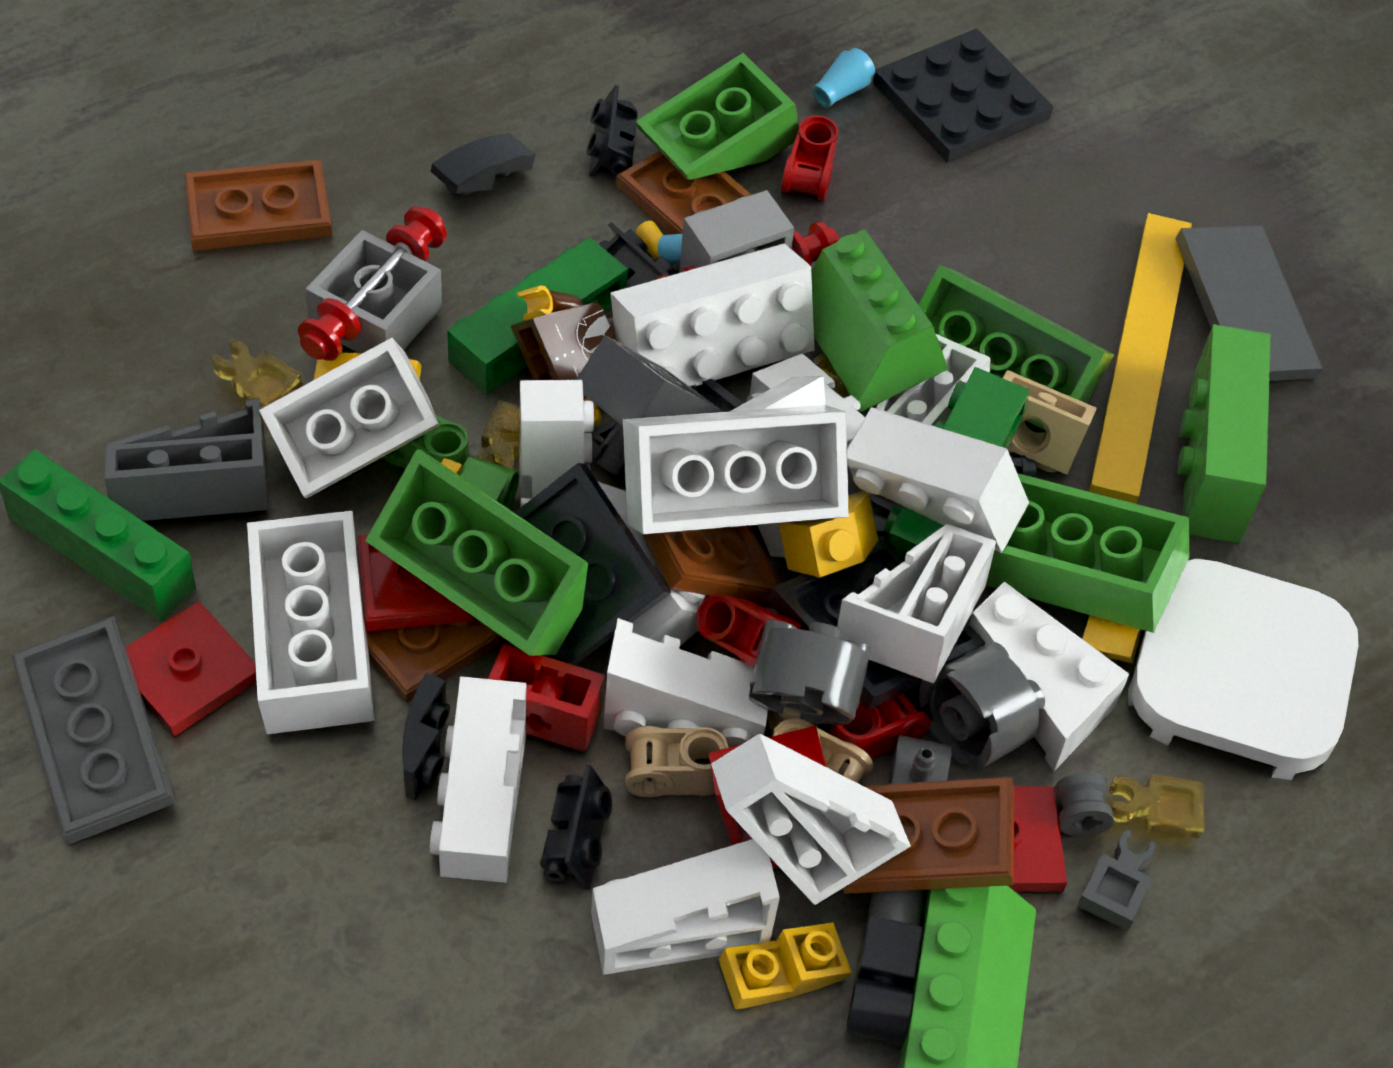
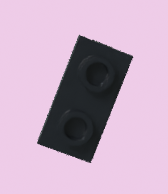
M617 85L613 87L605 100L600 98L596 102L591 114L590 123L594 124L595 128L589 140L586 153L591 156L589 175L592 177L600 166L609 169L612 174L618 175L633 165L634 142L632 140L636 133L638 112L630 101L618 100L619 86Z
M612 222L608 224L615 236L609 242L604 240L599 245L628 268V275L632 271L635 273L627 281V288L653 281L662 275L671 276L678 274L661 256L654 261L645 252L649 249L648 246L634 231L629 229L624 234Z
M591 765L585 766L583 777L567 775L565 781L558 784L551 822L554 826L568 827L561 830H548L540 865L544 869L543 875L545 878L559 882L565 880L566 874H574L584 889H590L594 868L598 867L601 862L602 845L600 840L605 819L609 818L612 811L611 792Z

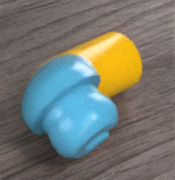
M650 220L638 226L635 233L648 246L647 252L654 261L661 256L670 265L680 264L683 234L663 235L655 222Z

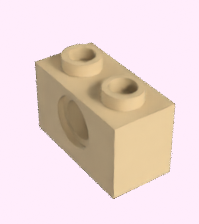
M1007 370L1003 379L1030 389L1026 413L1007 448L1008 452H1015L1019 455H1025L1028 459L1035 460L1036 466L1044 471H1059L1067 475L1097 408ZM1036 420L1040 422L1046 432H1033L1027 427L1025 421Z

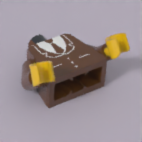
M543 285L517 292L518 298L522 297L525 300L528 310L526 314H523L524 321L511 325V329L533 380H576L604 335L616 341L613 315L606 318L602 306L597 302L584 305L575 295L548 290ZM583 395V401H591ZM593 403L595 427L601 423L602 415L600 408Z

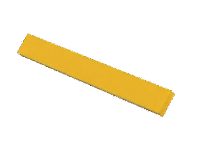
M1151 213L1147 214L1088 492L1135 504L1138 502L1184 267V259L1175 238L1181 228H1191L1192 223Z

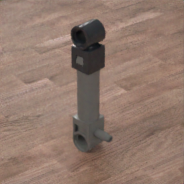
M898 735L889 784L947 781L952 745ZM927 890L872 892L868 918L860 944L846 1024V1034L903 1046L911 1014L914 994L913 985L917 975L924 927L921 924Z

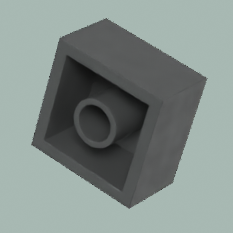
M604 335L576 379L582 380L583 395L616 421L596 453L592 455L593 461L615 475L620 474L621 468L625 464L623 419L723 412L663 366Z

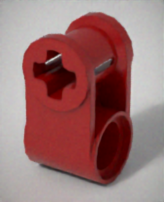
M814 115L807 117L800 123L792 152L789 153L786 161L781 193L788 194L790 190L815 195L818 201L825 202L832 176L838 138V127L831 119Z
M718 593L705 598L698 607L696 615L697 627L702 636L736 654L737 658L752 667L755 666L765 621H782L794 625L797 629H801L799 623L779 613L765 609L755 602Z
M903 693L868 711L859 702L855 719H851L850 724L846 725L830 724L828 734L858 746L871 759H874L894 750L898 735L918 739L922 737L929 729L931 720L925 712H918L907 695ZM845 760L846 763L850 764V760Z

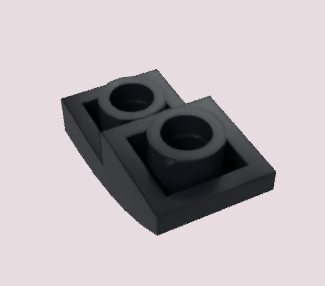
M510 133L499 134L470 142L449 152L432 163L430 172L441 180L449 191L459 195H470L474 191L492 190L496 174L506 176L512 174V172L532 170L536 154Z
M429 673L425 674L414 695L403 734L402 758L405 796L412 800H416L425 783L432 785L436 781L445 758L443 754H440L439 733L444 728L449 717L450 705L446 703L445 680Z

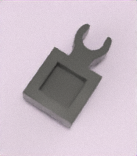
M1129 829L1122 834L1116 846V859L1102 853L1077 905L1127 931L1153 877L1141 872V870L1147 867L1156 848L1155 842L1151 840L1146 852L1140 854L1132 852L1127 845L1132 833Z

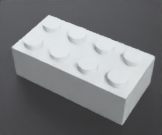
M785 243L611 292L616 341L663 366L688 386L694 384L698 386L703 384L702 381L711 378L718 380L791 358L801 353L814 351L811 266Z
M827 405L623 419L627 524L642 534L849 517L846 411Z
M353 511L247 523L257 697L266 734L375 721L358 541Z

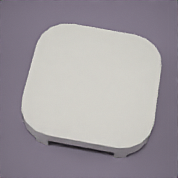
M1203 559L1188 560L1154 633L1144 631L1134 675L1128 688V706L1134 705L1138 716L1153 730L1150 737L1168 746L1173 735L1272 765L1274 766L1272 778L1292 780L1296 773L1314 770L1321 764L1325 765L1343 731L1359 646L1358 629L1347 610L1335 599L1318 591L1217 561Z

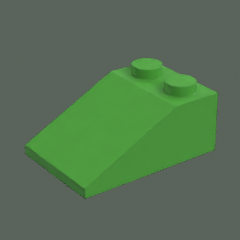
M744 53L738 55L636 121L637 128L687 180L765 162L793 144L799 128L796 104Z

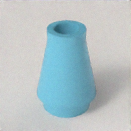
M858 48L842 51L819 83L812 88L816 101L823 107L829 108L835 102L868 86L871 83V77L875 74L872 60L864 51Z

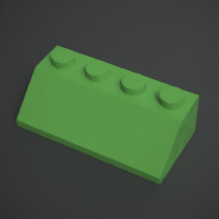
M865 229L855 234L846 235L839 239L837 243L822 249L811 271L814 340L849 396L852 395L860 402L859 412L948 370L932 323Z
M937 267L918 304L932 323L937 335L990 357V373L1003 378L1006 371L1009 370L1086 404L1094 394L1115 355L952 268ZM1026 420L1027 422L1046 431L1044 426L1040 422L1036 420Z
M422 450L415 451L365 541L529 656L556 655L582 611L588 562Z
M1009 886L927 890L921 924L924 927L917 975L913 985V1002L905 1041L901 1049L899 1068H1017L1036 909Z

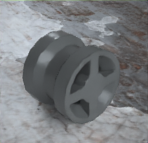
M1077 773L1064 777L1054 786L1056 802L1063 808L1058 816L1062 832L1074 837H1087L1100 834L1112 827L1114 823L1112 808L1105 803V799L1109 795L1106 778L1096 773Z

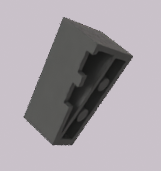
M260 398L246 401V410L217 418L215 411L199 416V424L173 432L166 425L105 444V483L108 498L142 521L269 510L266 442L263 418L259 411L261 409Z

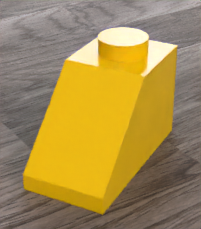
M861 491L848 496L849 517L778 523L788 570L823 577L864 562L878 542L869 493Z

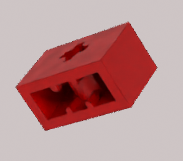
M503 644L488 679L526 683V734L586 752L603 711L605 675L542 655L529 656L519 648Z

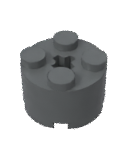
M767 620L765 621L750 683L749 700L762 708L779 714H783L784 708L801 713L800 719L831 725L850 724L851 719H855L869 661L870 647L856 641L841 640L842 630L830 624L812 622L809 625V630L806 631L797 629L794 625L786 622Z
M996 642L978 647L944 665L934 684L922 680L919 688L920 707L928 704L933 718L928 729L933 740L937 743L952 745L951 761L964 767L972 763L976 765L975 769L987 766L1032 740L1039 726V710L1045 706L1044 694L1039 685L1032 680H1027L1021 669L1010 659L1006 649Z

